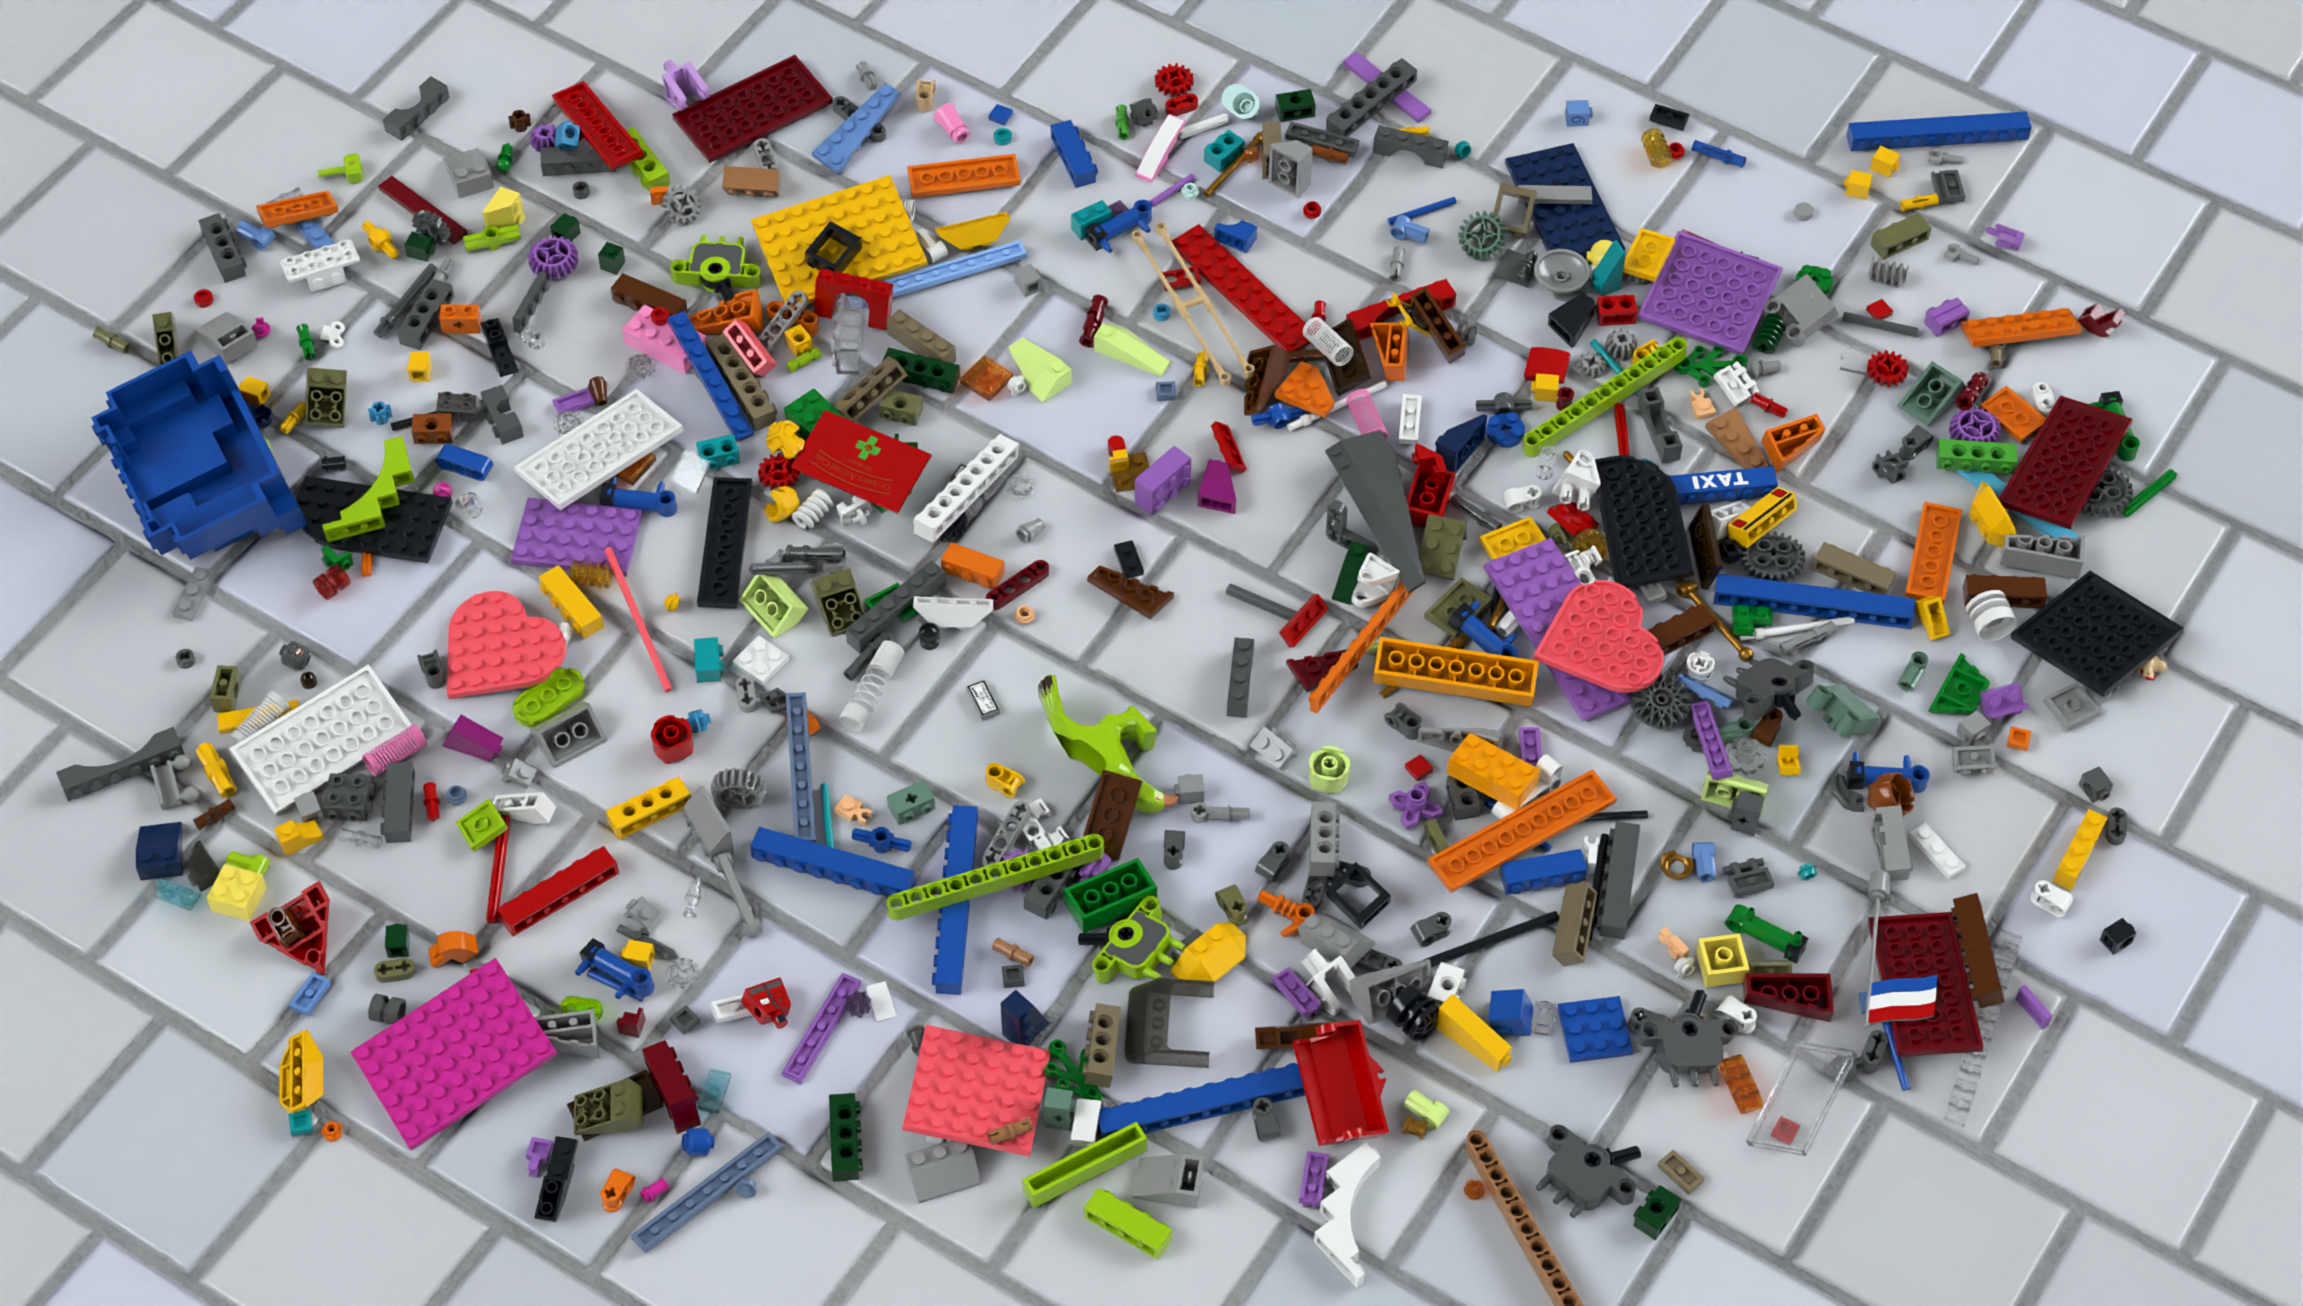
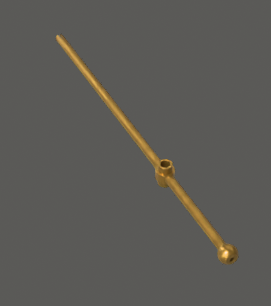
M1564 451L1563 457L1571 463L1574 456L1569 451ZM1683 578L1675 579L1674 581L1679 585L1676 587L1677 595L1680 598L1690 597L1697 606L1700 604L1705 606L1716 620V628L1738 651L1739 659L1743 662H1749L1750 659H1753V650L1749 647H1744L1697 595V582L1695 580L1685 581Z

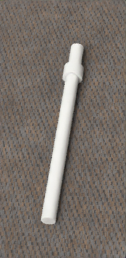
M1383 380L1365 389L1371 395L1386 388L1387 383ZM1347 397L1335 402L1334 408L1330 413L1347 406ZM1313 413L1309 415L1304 414L1298 420L1287 424V428L1289 431H1292L1301 426L1306 427L1312 421L1321 418V416Z
M1843 617L1769 629L1756 628L1754 629L1753 636L1738 635L1740 641L1755 639V641L1763 640L1764 637L1809 631L1812 627H1819L1829 621L1834 622L1835 626L1854 624L1855 620L1851 617Z

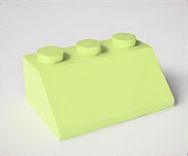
M777 574L755 575L739 598V601L773 638L778 637L797 625L809 609Z
M1708 770L1701 800L1732 807L1733 799H1738L1740 791L1764 797L1761 815L1769 784L1745 779L1738 775L1712 780Z

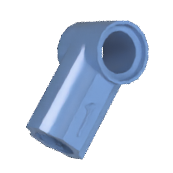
M1404 215L1397 217L1390 230V234L1398 240L1408 238L1423 244L1426 243L1430 233L1429 228L1412 223L1411 219Z
M241 220L238 223L237 235L251 241L258 250L263 251L275 239V234L270 228L265 226L260 228L246 220Z
M1693 842L1692 859L1696 864L1697 880H1700L1702 883L1715 880L1714 842Z

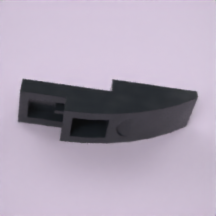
M499 318L481 322L480 325L499 376L503 377L518 373L516 362Z
M555 1137L547 1175L544 1176L535 1219L557 1222L575 1167L573 1162L578 1146L577 1139Z

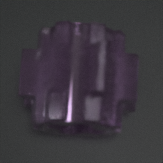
M855 990L851 996L847 995L845 1010L851 1013V1017L858 1016V1018H862L863 1014L865 1015V1013L870 1012L871 998L866 997V992L861 993Z

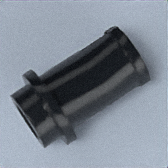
M345 455L321 458L323 470L329 471V469L346 468Z

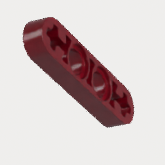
M1037 560L988 592L986 599H993V610L1001 609L1047 578L1049 575V564L1044 560ZM1023 577L1030 578V581L1027 583H1023L1020 581V579ZM1008 587H1012L1015 589V591L1013 593H1007L1005 592V589Z

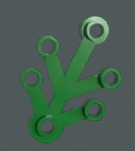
M1715 345L1713 350L1703 360L1694 362L1697 358H1703L1705 355V348L1703 346H1696L1688 357L1674 366V370L1679 374H1689L1699 381L1700 387L1707 388L1710 385V377L1702 375L1697 369H1701L1713 377L1718 372L1715 369H1723L1729 365L1733 368L1732 365L1737 361L1742 367L1746 368L1748 359L1742 354H1737L1731 361H1713L1715 358L1722 357L1724 353L1723 347Z
M1059 1039L1050 1042L1048 1047L1051 1053L1050 1057L1060 1059L1068 1070L1058 1069V1065L1054 1062L1046 1064L1044 1073L1049 1077L1055 1076L1060 1078L1056 1083V1089L1073 1091V1095L1079 1096L1081 1099L1101 1101L1102 1094L1098 1086L1084 1084L1085 1075H1082L1083 1063L1087 1062L1088 1059L1084 1057L1085 1048L1080 1053L1079 1058L1081 1061L1077 1069L1065 1052L1066 1046L1064 1042ZM1069 1081L1077 1083L1079 1087L1071 1086Z

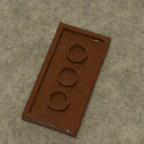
M1103 769L1083 837L1090 834H1099L1104 839V853L1110 858L1120 860L1143 781Z

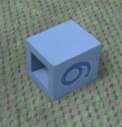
M1588 100L1566 101L1565 117L1567 126H1588L1589 118L1593 116L1592 107H1589Z

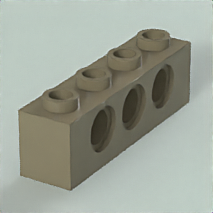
M888 356L834 403L833 406L846 419L855 422L908 374L897 360Z
M1096 1003L1095 1010H1090L1088 1023H1092V1027H1088L1086 1040H1089L1090 1043L1085 1046L1084 1057L1088 1058L1082 1067V1075H1085L1084 1084L1110 1088L1121 1007Z

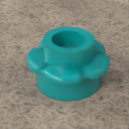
M1466 141L1457 143L1455 155L1461 158L1468 157L1471 153L1469 143Z
M1811 863L1803 864L1799 867L1800 870L1797 874L1801 876L1803 881L1809 880L1817 875V866H1812Z

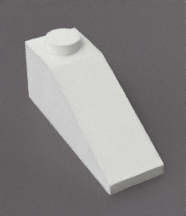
M1737 501L1711 510L1717 541L1729 536L1728 524L1751 506L1742 501Z
M543 792L496 795L493 801L500 815H508L510 819L530 824L549 823L556 809L555 804Z

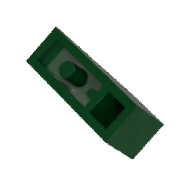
M1351 542L1332 595V600L1351 605V598L1358 583L1357 577L1368 553H1370V546Z

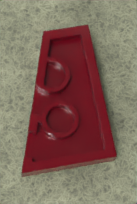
M1348 649L1324 653L1323 656L1318 657L1305 656L1304 659L1295 661L1294 659H1287L1286 665L1305 691L1309 692L1319 686L1321 679L1328 675L1330 668L1336 665L1341 654L1345 653ZM1358 663L1354 666L1352 670L1358 668Z

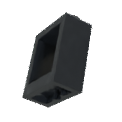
M830 221L805 251L806 263L811 268L818 270L828 269L843 273L862 249L861 238ZM829 238L847 247L835 264L817 255Z
M1355 862L1352 866H1346L1341 872L1342 875L1337 880L1334 878L1327 884L1326 896L1362 930L1391 903V895ZM1355 873L1379 895L1360 914L1336 892Z

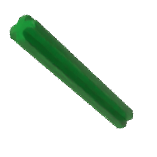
M2173 469L2166 471L2135 496L2129 503L2128 508L2124 507L2121 514L2125 517L2132 515L2175 480L2177 473Z

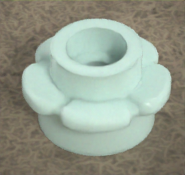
M1187 183L1181 188V192L1184 198L1193 200L1199 194V187L1196 184Z

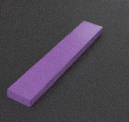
M1357 52L1343 60V65L1367 84L1375 80L1382 72ZM1406 90L1391 101L1417 123L1431 114L1430 108Z
M1709 700L1692 703L1690 713L1712 780L1733 777L1732 768Z
M845 973L841 974L782 1071L783 1077L802 1084L861 986V980Z

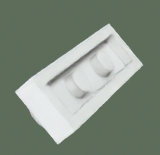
M1403 394L1398 441L1400 444H1418L1422 400L1420 395Z
M1926 823L1909 833V838L1948 880L1965 870L1966 865Z

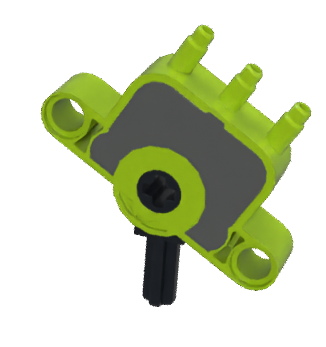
M704 234L701 236L700 242L693 245L690 260H675L670 264L671 278L675 284L696 286L702 284L708 291L720 292L725 302L734 298L731 287L756 289L762 284L760 267L755 264H747L743 237H739L737 243H726L725 236H720L718 242L707 241V235Z
M1154 896L1145 897L1127 919L1116 922L1111 928H1107L1106 933H1080L1078 935L1079 945H1105L1092 962L1094 975L1099 983L1110 982L1118 971L1136 980H1141L1148 976L1159 981L1161 975L1154 971L1159 962L1170 966L1173 964V959L1166 955L1172 946L1180 950L1186 948L1185 944L1171 936L1168 925L1160 921L1162 910L1158 898Z

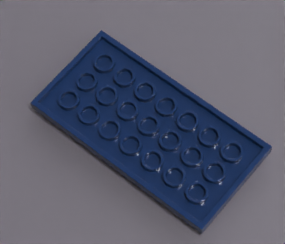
M1574 143L1505 158V165L1516 187L1518 185L1592 186V204L1535 203L1531 219L1546 251L1568 249L1577 252L1586 260L1587 251H1590L1593 244L1600 240L1612 242L1617 240L1625 251V246ZM1524 203L1526 209H1528L1529 203Z

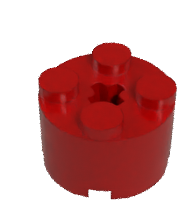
M667 715L654 723V727L651 730L653 750L656 756L663 760L664 763L671 764L681 761L693 753L694 743L691 726L686 719L682 717L681 719L676 718L675 715Z

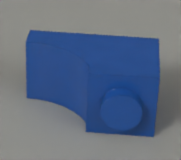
M1243 220L1233 225L1217 223L1214 228V239L1247 253L1257 240V226Z

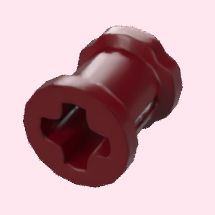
M1561 387L1557 394L1559 399L1556 401V407L1559 411L1573 404L1572 399L1574 397L1573 389Z

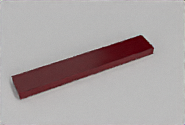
M392 175L378 185L381 192L411 214L415 215L423 209L425 212L429 210L431 214L436 213L442 217V221L447 223L446 227L450 228L449 232L451 235L448 241L455 245L463 236L468 235L465 228Z

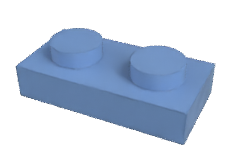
M312 972L290 1002V1009L309 1017L331 986V981Z

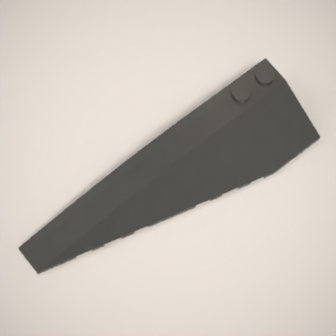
M1378 430L1344 439L1326 449L1325 452L1391 565L1400 571L1398 576L1408 593L1425 584L1424 572L1415 542V533L1412 529L1413 524L1404 494L1405 489L1401 481L1398 459L1382 431Z

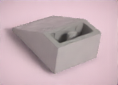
M227 311L195 330L217 356H221L226 365L258 347L254 331L243 320Z
M1177 1154L1140 1158L1132 1198L1197 1208L1204 1172V1157Z

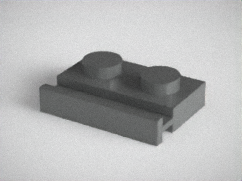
M1946 170L1939 173L1931 172V180L1934 191L1938 195L1939 204L1943 201H1946V203L1965 201V194L1958 170Z

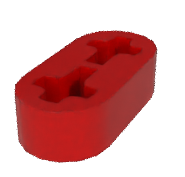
M1191 93L1171 98L1166 101L1165 112L1167 115L1178 116L1194 111L1198 107V98Z

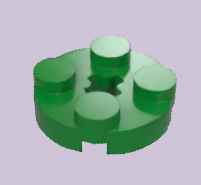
M1804 265L1798 271L1795 282L1808 274L1813 281H1816V285L1824 294L1827 293L1828 295L1831 292L1833 278L1829 269Z

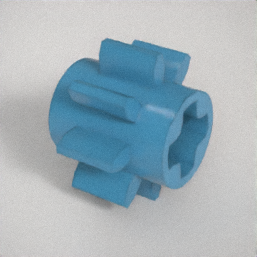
M383 401L375 402L371 408H368L370 421H375L377 425L387 424L389 418L393 417L390 404L385 405Z
M702 709L689 712V717L686 719L693 733L707 730L708 723H711L709 713H703Z

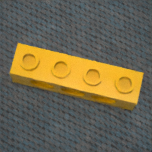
M680 777L669 779L658 787L650 788L639 796L631 797L628 801L611 807L606 811L607 820L618 840L683 810V806L689 801L691 795Z

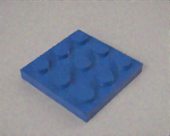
M1620 996L1557 1004V1011L1570 1063L1633 1054Z

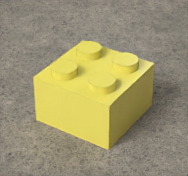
M224 864L207 896V901L211 911L250 921L267 886L262 874Z
M1740 934L1700 938L1698 940L1696 954L1705 988L1743 982L1746 973H1749V966Z

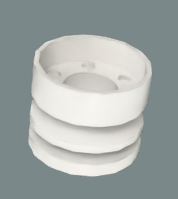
M1990 590L1978 594L1966 606V611L1971 622L1974 624L1975 631L1979 639L1984 642L2000 640L2012 633L2017 627L2016 617L2010 608L2004 592L2000 590Z

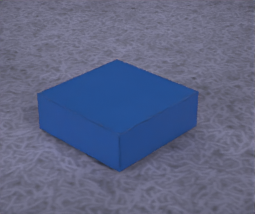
M996 104L989 114V120L1005 126L1013 115V109Z

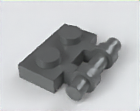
M1750 858L1742 863L1733 862L1729 866L1722 868L1724 875L1732 873L1731 876H1728L1727 881L1734 898L1774 888V881L1768 867L1759 869V867L1764 866L1763 858Z

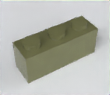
M1917 213L1897 223H1892L1886 228L1875 231L1870 245L1884 260L1927 241L1931 226Z

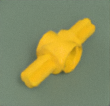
M364 221L362 229L369 235L368 241L371 247L376 252H385L391 259H396L399 251L392 245L393 239L390 233L385 228H376L371 221Z

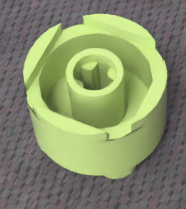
M1335 746L1321 747V750L1313 752L1309 760L1308 772L1311 787L1323 793L1338 794L1342 792L1349 780L1350 760L1343 750Z

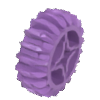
M556 235L553 238L547 236L545 240L540 238V243L535 242L534 246L530 247V252L528 253V263L533 273L538 275L539 272L547 273V278L551 281L553 278L559 280L562 276L566 278L567 273L572 274L579 261L578 250H576L574 243H571L569 239L565 240L563 236L557 238Z
M1976 406L1973 409L1970 408L1969 410H1960L1959 413L1956 412L1949 426L1950 439L1998 443L2002 431L2000 421L1997 420L1996 415L1991 416V411L1985 412L1984 408L1978 410Z

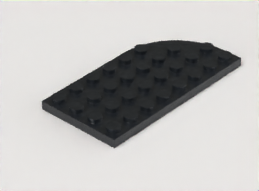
M1611 456L1595 459L1600 479V486L1596 491L1614 582L1630 588L1694 576L1678 495L1669 475L1660 470L1658 465L1648 460L1645 462L1634 459V456Z
M305 476L296 501L308 523L302 529L316 543L322 546L328 545L332 549L357 553L365 552L377 556L429 563L453 504L451 497L397 489L400 505L382 509L385 528L328 542L322 525L342 520L340 511L358 501L372 486Z

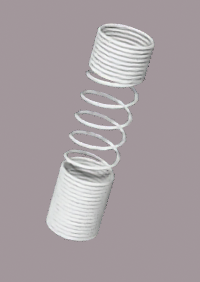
M889 640L881 643L866 669V675L861 678V683L857 685V691H854L852 699L848 701L839 717L840 723L846 729L853 732H859L863 729L869 718L868 711H873L874 709L871 703L878 702L875 695L883 694L880 687L887 686L885 680L891 679L904 656V650L899 644ZM867 676L872 683L863 682L864 677ZM869 676H875L881 679L885 683V686L876 684L869 678ZM863 684L868 691L859 690V686ZM864 684H871L877 687L881 693L877 694L870 691ZM860 691L871 694L875 697L876 701L873 702L866 699ZM858 692L863 699L854 698L855 693ZM855 699L868 703L872 709H865Z

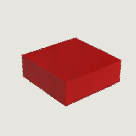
M1883 299L1868 305L1866 308L1873 318L1880 320L1893 314V310Z
M1421 754L1405 763V769L1416 781L1433 772V767Z

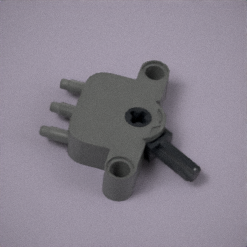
M1766 658L1761 661L1750 659L1749 664L1752 667L1747 670L1741 667L1736 669V672L1739 674L1737 679L1729 676L1723 677L1724 682L1736 688L1737 699L1744 703L1743 716L1745 719L1750 721L1759 720L1775 708H1784L1789 718L1796 721L1798 717H1801V712L1794 703L1795 695L1813 683L1814 664L1809 660H1800L1790 666L1774 658Z
M1697 989L1689 1009H1686L1673 1021H1646L1634 1033V1040L1639 1046L1656 1047L1659 1066L1664 1072L1670 1074L1672 1085L1675 1088L1679 1087L1678 1074H1690L1692 1085L1698 1087V1074L1709 1073L1712 1085L1718 1086L1719 1075L1717 1066L1723 1060L1722 1045L1728 1044L1738 1033V1025L1733 1020L1711 1019L1702 1021L1704 1017L1700 1016L1707 997L1704 990Z
M1558 1124L1551 1127L1547 1144L1555 1154L1548 1162L1546 1175L1536 1185L1538 1191L1546 1188L1550 1183L1559 1191L1553 1199L1554 1204H1559L1566 1197L1576 1204L1570 1212L1572 1218H1575L1583 1210H1594L1608 1196L1621 1205L1632 1203L1636 1184L1630 1177L1618 1169L1616 1165L1640 1158L1641 1151L1638 1146L1611 1152L1609 1148L1605 1149L1598 1144L1584 1145L1583 1140L1563 1125ZM1554 1137H1560V1138H1562V1139H1561V1140H1557V1139H1555ZM1621 1190H1627L1630 1193H1624Z

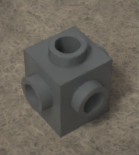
M1145 98L1129 104L1131 119L1136 125L1146 127L1152 125L1153 120L1158 119L1156 115L1158 111L1151 98Z

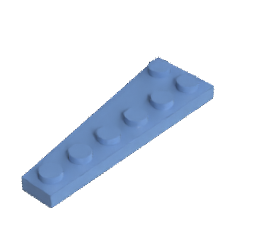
M885 83L812 152V156L839 175L851 160L855 150L858 151L865 137L868 138L871 134L872 128L878 125L883 116L899 98V91Z

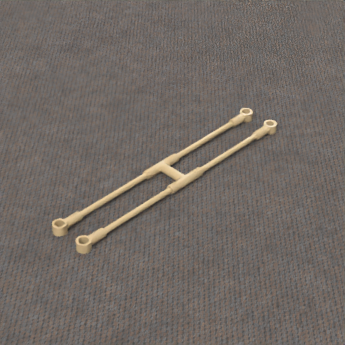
M1158 222L1155 226V232L1161 235L1165 243L1169 245L1199 296L1182 302L1177 293H1174L1143 239V232L1140 230L1133 231L1132 241L1137 243L1148 257L1170 293V298L1183 319L1189 324L1213 363L1214 369L1219 376V383L1223 386L1229 385L1231 376L1217 363L1187 311V308L1201 303L1211 313L1237 355V359L1243 368V375L1252 377L1255 371L1254 366L1249 364L1244 355L1240 353L1214 311L1215 308L1201 285H1198L1166 231V224Z

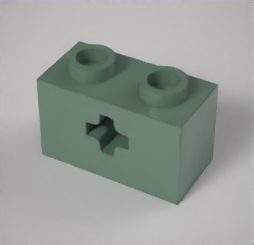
M921 780L888 795L887 804L896 822L900 825L934 810L935 798L925 781Z
M1047 1087L1044 1101V1127L1070 1131L1071 1123H1074L1077 1100L1073 1099V1091Z

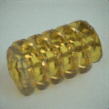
M1658 128L1649 129L1644 132L1641 141L1651 165L1655 168H1664L1670 165L1673 157L1664 134Z
M574 559L570 569V579L574 584L581 582L585 586L589 583L592 587L596 584L599 588L604 585L608 589L612 583L613 570L608 568V563H605L604 567L601 568L600 562L596 564V567H593L592 561L586 566L585 560H582L581 564L578 565L577 559Z

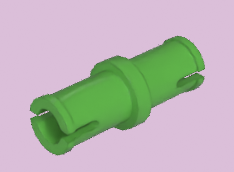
M1120 104L1119 107L1116 106L1117 119L1115 124L1118 127V138L1126 140V138L1130 137L1128 129L1130 120L1127 117V106Z

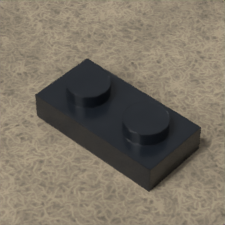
M1655 104L1649 121L1684 131L1690 114Z
M1133 540L1114 544V551L1124 577L1129 579L1144 575V569Z

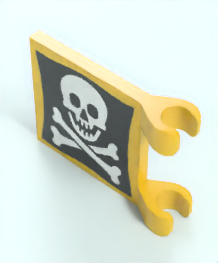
M1396 293L1391 294L1393 297L1391 300H1385L1389 307L1398 306L1406 319L1404 321L1399 320L1402 328H1413L1431 337L1411 305L1399 300Z

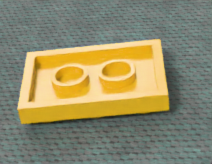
M1640 228L1625 257L1623 273L1656 282L1675 245L1676 238Z
M1531 516L1479 537V542L1491 560L1546 540Z

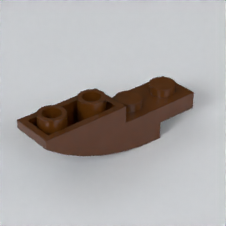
M1333 1022L1256 1027V1049L1294 1048L1293 1041L1316 1037L1315 1028L1317 1026Z

